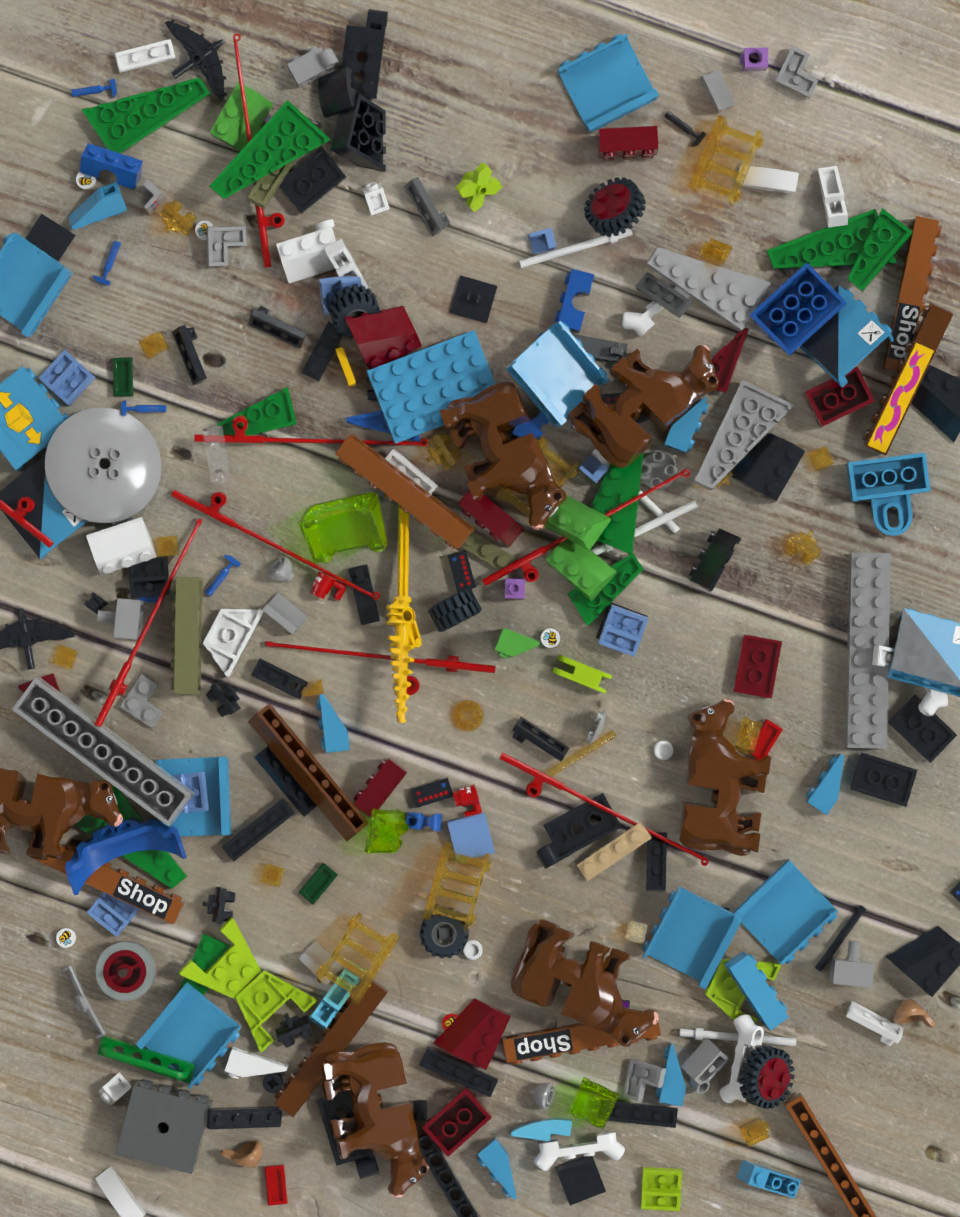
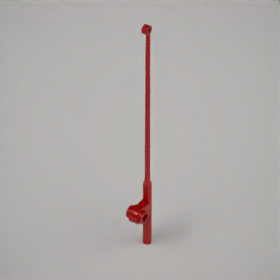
M234 34V49L247 141L249 143L252 138L237 43L241 36ZM255 205L264 268L272 267L266 227L280 228L284 225L285 218L281 213H273L265 217L264 209ZM275 217L280 219V222L277 224L274 222Z
M236 416L233 419L232 426L235 430V435H194V442L343 444L345 441L339 439L271 438L245 435L248 421L244 416ZM242 422L243 425L239 426L237 425V423ZM421 438L420 442L402 441L394 444L393 441L362 440L366 444L426 446L428 444L426 438Z
M684 469L682 472L641 493L640 495L621 504L620 506L610 510L604 515L608 517L616 513L617 511L625 508L626 506L634 503L635 501L643 498L644 496L652 493L653 491L661 488L662 486L670 483L671 481L677 479L682 475L685 478L689 477L690 471L688 469ZM561 537L545 547L542 546L485 577L482 579L483 583L487 586L520 567L523 570V576L526 581H536L539 573L537 568L531 565L530 562L567 539Z
M173 490L171 497L230 527L241 530L375 600L380 598L379 592L376 591L372 594L219 513L221 507L227 503L225 493H214L211 496V505L207 507ZM218 496L221 498L220 503L217 501Z
M21 498L18 501L16 510H13L0 500V509L48 548L53 545L54 542L24 518L35 507V503L31 498Z
M200 518L197 519L195 527L127 662L124 663L117 679H113L108 690H110V693L94 723L97 727L101 728L116 696H123L128 687L125 685L124 680L132 666L131 663L198 527L203 522Z
M265 641V646L268 647L274 646L396 661V659H391V655ZM447 655L445 660L414 658V662H411L446 668L448 672H457L458 669L486 673L496 672V666L460 662L458 656Z
M503 752L499 757L500 760L535 777L528 783L526 792L530 797H538L542 792V784L545 782L633 826L638 824ZM646 828L649 834L700 859L702 866L708 865L709 860L707 857H703Z

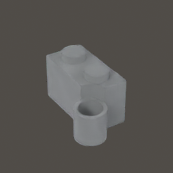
M313 46L306 51L307 54L301 57L297 55L289 60L290 63L287 64L288 69L299 88L333 70V67L339 63L332 48L323 51L322 47L317 48Z
M707 1038L687 1058L681 1067L690 1075L688 1084L698 1094H703L709 1089V1081L728 1062L729 1058Z

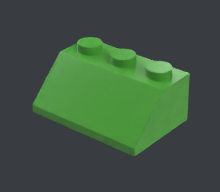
M238 82L210 134L212 137L240 152L248 144L240 84ZM244 85L251 138H253L259 132L265 121L264 119H266L274 104Z
M566 495V502L547 521L545 528L590 550L611 521V518Z
M568 539L559 544L545 559L554 571L590 601L598 595L617 573L593 551L587 550Z
M503 628L495 651L498 652L497 656L508 659L509 656L515 657L538 647L540 642Z

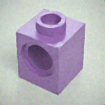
M744 48L743 53H740V65H743V71H766L768 68V48ZM756 55L759 62L751 63L749 56Z
M505 578V599H524L525 579Z

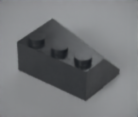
M355 94V107L338 115L330 150L356 166L385 172L386 164H383V154H386V147L383 146V135L386 134V110L364 96Z
M929 365L911 404L954 443L960 433V378Z
M770 433L727 476L775 503L804 455L805 450Z
M720 528L716 532L712 531L707 539V542H709L707 549H702L697 558L700 560L698 566H693L688 575L691 577L689 581L708 592L713 591L725 569L724 565L728 563L733 555L735 544H739L742 538Z
M936 926L885 957L929 996L933 997L960 966V943L942 928Z

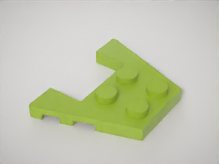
M231 917L219 929L233 942L227 951L206 972L190 959L179 971V974L234 999L261 969L234 918Z
M722 958L704 994L734 1021L741 1015L749 1014L740 1011L745 997L724 966L731 959ZM757 961V964H755L757 969H761L768 979L775 981L781 967L780 964ZM750 1015L751 1018H752V1020H753V1022H754V1024H755L756 1021H757V1018L754 1017V1016H752V1015Z
M266 970L260 973L236 996V1000L261 1053L274 1041V1038L262 1027V1024L287 1000L291 998L304 1013L317 1002L315 997Z

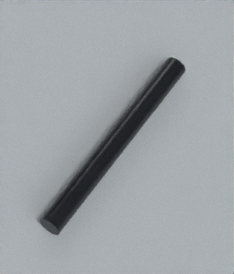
M862 905L857 908L815 966L820 972H822L866 911V908Z

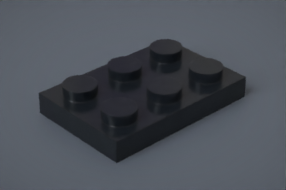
M321 147L286 175L279 187L299 212L303 214L347 177L324 148Z
M914 694L888 723L931 763L957 734L935 713L933 716H926L921 713L918 706L922 700Z
M861 752L850 790L907 807L918 770Z

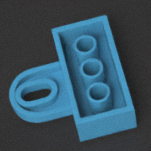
M926 452L846 463L850 501H871L873 522L881 533L888 536L904 533L910 527L913 517L910 495L931 491ZM889 507L896 508L899 524L895 528L890 527L888 524L887 509Z

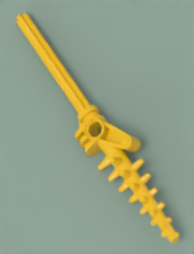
M399 507L397 596L394 597L391 605L386 606V610L389 611L386 614V617L389 618L386 621V625L395 627V636H388V640L394 641L390 643V647H396L389 649V652L393 653L391 659H396V661H391L390 664L395 666L392 667V671H396V673L392 674V677L395 678L393 683H396V686L393 687V690H395L394 695H397V699L394 700L396 703L395 707L397 708L395 713L397 715L396 719L397 723L403 724L406 722L405 712L408 710L406 700L409 698V695L406 694V688L411 686V683L407 681V675L413 673L412 670L408 669V663L414 662V658L408 656V651L420 647L422 641L415 620V612L409 607L411 603V597L408 596L409 513L404 512Z

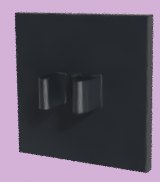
M460 275L450 313L487 323L498 286Z

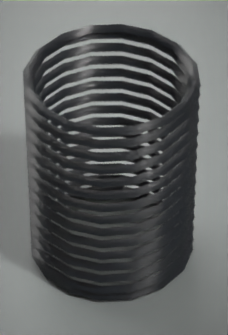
M414 1100V1121H427V1101Z

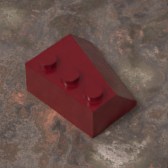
M404 306L384 309L380 313L371 315L363 313L361 317H344L369 370L422 347Z
M474 998L433 1044L456 1057L487 1070L511 1016L505 1011Z

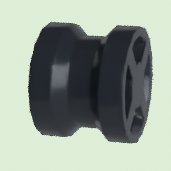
M92 592L90 594L91 598L85 601L84 605L98 615V610L107 606L108 602L95 592Z
M279 1073L267 1074L263 1080L264 1089L270 1093L278 1092L283 1085V1078Z

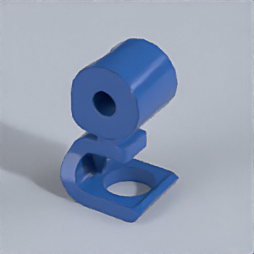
M406 812L405 828L422 829L423 826H426L434 831H441L442 813H437L430 817L424 816L423 813Z

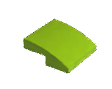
M643 1167L641 1209L680 1211L682 1169Z

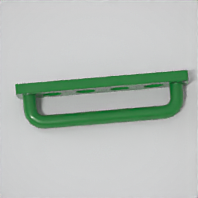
M105 1035L101 1039L98 1055L186 1083L191 1082L195 1069L194 1063L146 1048L141 1050L134 1044ZM121 1046L124 1054L115 1052L114 1047ZM133 1052H140L142 1060L132 1057ZM154 1057L158 1058L161 1061V1065L151 1063V1059ZM172 1063L177 1064L179 1071L169 1069V1065Z

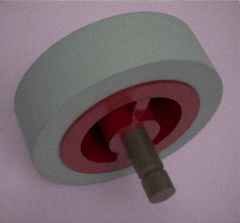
M121 941L109 946L100 955L96 964V979L100 988L109 997L120 1001H130L142 996L151 987L156 975V965L151 953L143 945L133 941Z

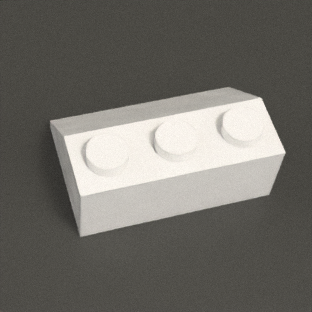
M332 227L276 244L289 284L335 270L325 250V247L336 242Z
M142 517L86 535L96 566L101 575L157 557L152 538Z

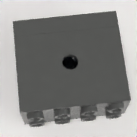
M147 1079L137 1081L133 1086L116 1154L192 1174L196 1167L207 1125L208 1108L212 1107L213 1100H209V1096L198 1094V1096L190 1095L191 1092L184 1089H179V1091L171 1090L172 1087L165 1084H160V1086L152 1085L153 1081ZM161 1122L167 1123V1126L169 1128H164V1125L161 1124Z

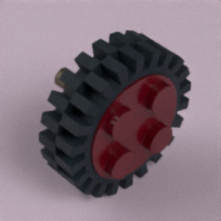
M617 177L614 182L612 179L607 180L608 185H605L604 182L601 183L600 186L602 188L599 190L596 187L594 189L596 194L590 193L588 196L590 200L585 202L587 206L584 207L585 218L595 232L601 236L611 237L612 233L614 236H619V231L622 234L626 233L625 228L632 229L631 223L637 224L639 222L637 217L642 218V211H645L646 207L644 204H646L644 195L632 180H627L624 177L621 180Z
M762 1045V1047L759 1046L756 1050L750 1052L752 1056L745 1058L748 1063L743 1062L742 1064L745 1071H740V1075L743 1078L739 1079V1084H743V1086L739 1088L741 1092H744L742 1094L743 1098H746V1101L750 1104L765 1109H772L775 1106H779L780 1101L784 1102L786 1099L784 1094L789 1095L790 1091L787 1088L793 1086V1083H790V1079H794L795 1076L790 1074V1072L795 1070L793 1066H790L793 1064L792 1059H789L790 1055L784 1050Z

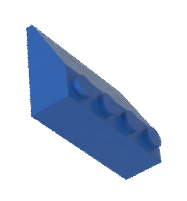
M806 263L750 314L752 323L765 336L790 356L840 311L847 302Z

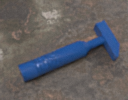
M110 79L111 85L109 86L97 85L71 89L72 96L102 93L104 90L111 89L112 96L115 98L117 94L115 79Z
M114 240L104 265L102 278L93 275L97 282L110 286L111 281L106 280V277L112 269L121 245L120 242Z
M126 400L121 403L122 416H126L127 411L166 413V405L126 407Z
M224 555L230 563L220 571L205 591L209 596H212L223 582L233 564L237 567L241 565L231 555Z

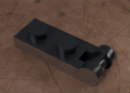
M259 658L251 676L299 700L303 695L301 694L303 688L307 687L309 683ZM292 681L297 683L294 690L289 688Z

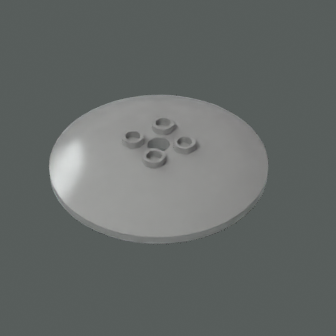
M91 408L72 415L57 428L46 449L44 469L50 491L64 509L82 520L108 524L132 517L141 511L152 499L160 481L161 457L152 434L135 417L127 413L126 416H122V411L117 409ZM101 459L109 461L110 466L108 469H102L99 466Z

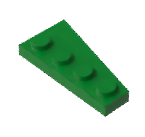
M882 208L847 279L848 282L863 293L913 232Z
M286 387L266 399L253 404L249 408L217 423L219 435H235V430L232 426L233 419L236 416H244L248 421L245 435L250 436L297 425L289 388ZM238 422L237 425L242 426L243 423Z
M634 553L633 556L629 555L611 566L617 573L592 601L576 588L567 593L587 627L644 570Z
M204 933L192 961L206 972L231 945ZM184 977L178 992L187 982L202 995L209 988Z

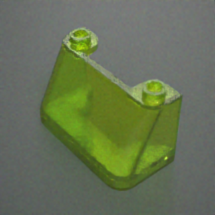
M368 492L314 504L306 509L298 522L314 563H328L336 552L368 546L370 551L381 552L388 544L380 500L376 492Z

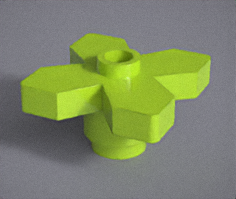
M484 162L474 172H466L462 177V181L455 187L463 198L468 197L466 204L473 212H476L483 206L485 195H495L503 187L495 177H491L492 171Z

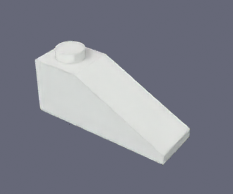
M233 1047L225 1071L229 1072L228 1076L239 1079L240 1076L249 1077L287 1071L289 1065Z

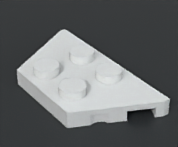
M221 609L203 644L227 677H230L264 613L263 610Z

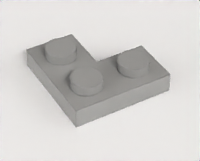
M792 46L775 82L810 99L819 80L801 72L810 54Z
M246 226L206 227L207 266H228L227 246H246Z
M141 674L120 706L151 728H154L164 713L148 702L158 684Z
M630 1059L622 1097L642 1102L646 1084L662 1088L666 1068L637 1059Z

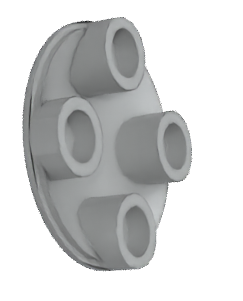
M654 451L648 454L642 461L641 479L650 488L677 474V464L674 458L664 451ZM673 481L662 486L659 489H664L673 483Z
M603 710V712L598 711L594 719V723L597 726L595 730L590 728L585 738L588 741V745H591L603 731L606 721V710Z

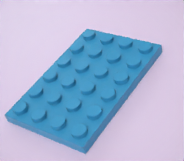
M475 330L366 371L394 444L445 425L439 410L447 409L446 407L454 400L474 397L482 390L495 384Z

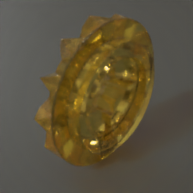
M471 700L460 702L453 711L455 725L464 731L477 729L484 719L481 706ZM474 709L472 717L475 722L468 719L463 723L465 715L461 710L469 712Z

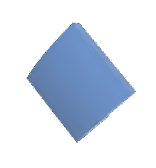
M341 276L319 279L323 314H330L329 303L333 300V295L338 294L337 291L340 289L345 290L347 286L349 288L353 285L360 287L361 278Z
M64 350L39 379L67 405L71 406L95 377Z
M612 604L598 644L635 657L648 622V617Z
M205 772L172 775L195 792L181 814L209 810Z
M485 812L447 822L457 862L495 853Z
M103 892L88 910L87 914L118 937L140 909Z

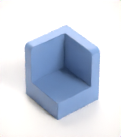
M552 228L529 234L534 255L556 249Z
M589 455L578 468L594 484L609 469L592 455Z

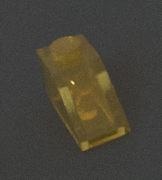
M711 238L709 243L705 241L700 249V252L703 253L701 258L713 265L722 267L733 247Z

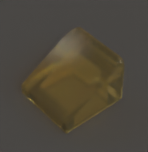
M161 332L153 333L139 342L148 359L169 349Z
M322 679L304 692V696L323 694Z
M629 920L624 939L644 944L648 925Z

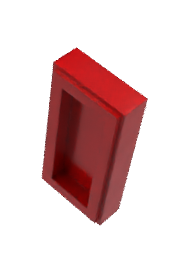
M766 719L746 752L757 759L768 755L783 729Z
M285 1165L265 1166L268 1206L288 1204Z

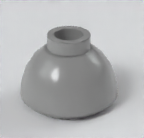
M281 557L276 560L268 571V577L275 581L289 582L294 577L292 563L289 558Z
M542 1083L537 1087L533 1086L530 1097L534 1098L535 1103L540 1108L546 1110L553 1103L555 1087L553 1083Z

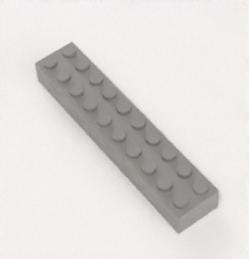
M849 553L846 748L887 749L888 668L872 665L874 645L889 647L891 553Z
M40 677L34 678L12 709L167 826L172 825L195 794V792L102 724L101 728L94 725L96 719Z

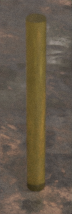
M613 730L608 732L591 745L584 747L547 771L550 777H553L617 737Z

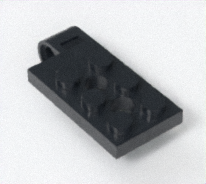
M369 9L366 28L346 26L341 69L348 67L352 70L350 87L356 90V94L364 97L377 99L388 11ZM362 51L368 55V59L364 63H360L357 60V54ZM357 71L365 73V80L363 82L355 80L354 75Z
M604 793L592 798V800L612 810ZM585 802L543 825L552 842L537 850L536 854L544 869L616 831L621 828L617 817ZM594 813L599 814L601 817V821L597 825H593L590 822V816ZM575 823H581L584 826L582 833L576 834L573 832L572 827Z
M349 1091L336 1093L331 1100H325L324 1097L317 1099L336 1166L355 1160L360 1179L379 1174L373 1150L356 1149L350 1152L346 1159H340L336 1141L339 1139H333L329 1120L340 1119L336 1116V1110L340 1107L344 1108L347 1111V1115L344 1118H350L354 1115L351 1093Z

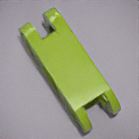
M560 654L558 655L557 660L568 664L566 671L553 667L552 673L606 694L607 690L600 687L599 684L602 677L612 679V675Z

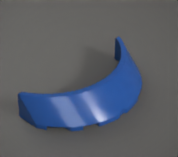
M129 819L122 821V824L117 827L109 825L94 832L93 837L85 843L81 842L76 847L77 851L71 860L67 861L65 869L75 896L79 894L83 884L92 873L105 863L119 856L143 850L165 851L175 854L182 859L187 858L178 829L174 826L169 827L155 819H149V821Z

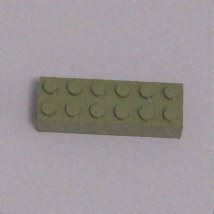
M176 577V581L172 582V592L176 593V599L172 600V612H175V620H172V632H175V639L171 641V651H175V659H171V671H174V679L171 678V690H174V694L199 695L201 694L203 578Z

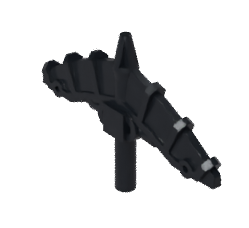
M174 19L165 22L171 34L183 44L189 56V60L171 72L173 77L177 79L186 71L195 67L202 71L209 81L213 93L216 94L220 101H223L224 97L227 96V93L224 92V80L227 79L226 76H223L221 66L223 60H219L217 50L225 41L221 39L210 43L204 38L205 35L203 33L199 35L190 30L189 25L185 27L174 23Z
M20 608L18 621L11 625L5 624L6 628L0 631V650L14 646L24 648L27 670L35 669L31 646L45 640L58 641L74 638L75 633L72 632V628L67 630L58 626L57 622L51 624L41 621V618L37 620L27 619L23 608Z

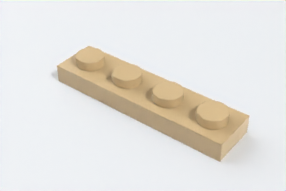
M639 822L578 863L577 867L586 880L589 881L652 837L644 825Z

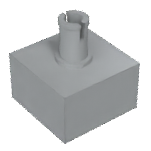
M117 598L116 612L98 610L97 622L113 623L115 625L113 637L138 640L142 632L145 602Z
M848 941L847 958H831L829 981L839 985L872 988L874 964L870 961L859 959L861 942Z

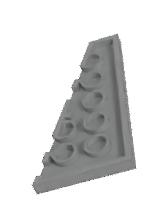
M656 248L646 263L649 268L739 331L744 328L750 318V314L756 309L771 285V282L661 248Z
M742 380L694 483L711 491L794 405Z

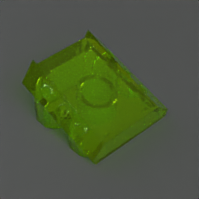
M373 808L364 852L397 853L402 845L400 837L409 828L404 820L405 813L397 808L396 810H376Z
M583 1077L568 1113L603 1130L619 1094Z

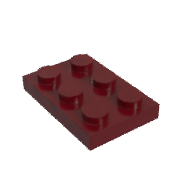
M743 634L733 692L772 699L782 641Z

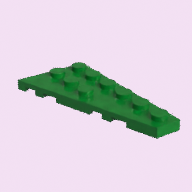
M200 77L177 83L176 85L158 88L154 91L143 92L81 110L107 149L122 154L211 94Z
M287 100L209 187L224 200L331 139Z
M876 209L848 219V225L826 227L769 249L766 252L773 269L801 268L806 263L812 268L854 266L879 216ZM893 256L887 264H896L895 257Z
M644 452L625 468H618L610 464L590 508L605 514L640 494ZM639 500L608 516L611 518V521L597 541L633 556Z
M113 786L118 809L123 816V821L129 819L144 821L124 794ZM87 814L74 824L92 837L94 832L108 826L104 820ZM143 850L122 855L171 889L188 877L169 852Z

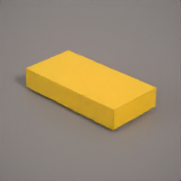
M342 347L335 349L349 387L355 386L356 381L344 349Z

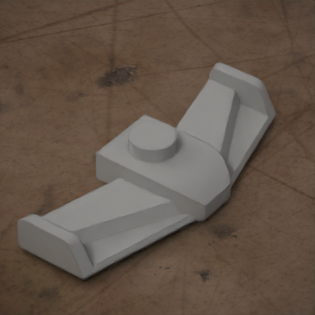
M71 964L63 968V972L68 971L77 994L74 996L76 999L74 1004L77 1010L88 1014L99 1033L95 1036L96 1039L103 1037L107 1030L103 1028L82 990L74 970V965Z

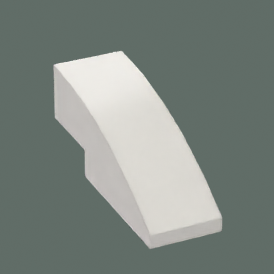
M740 165L736 185L795 194L799 173Z
M837 166L819 168V182L828 228L848 225L844 192Z
M342 239L325 247L327 256L339 277H360L361 286H365V289L369 288Z
M111 1166L95 1178L120 1217L145 1216L146 1212Z

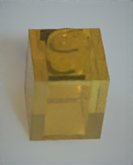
M760 1117L739 1127L748 1147L770 1138L768 1135L770 1128L766 1120L762 1122Z

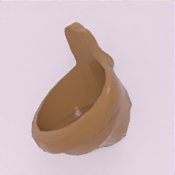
M912 999L904 1000L895 1011V1016L893 1017L895 1024L922 1021L928 1027L932 1028L935 1026L934 1020Z
M252 1140L242 1145L236 1151L225 1149L220 1154L237 1165L255 1168L262 1156V1143L259 1140Z

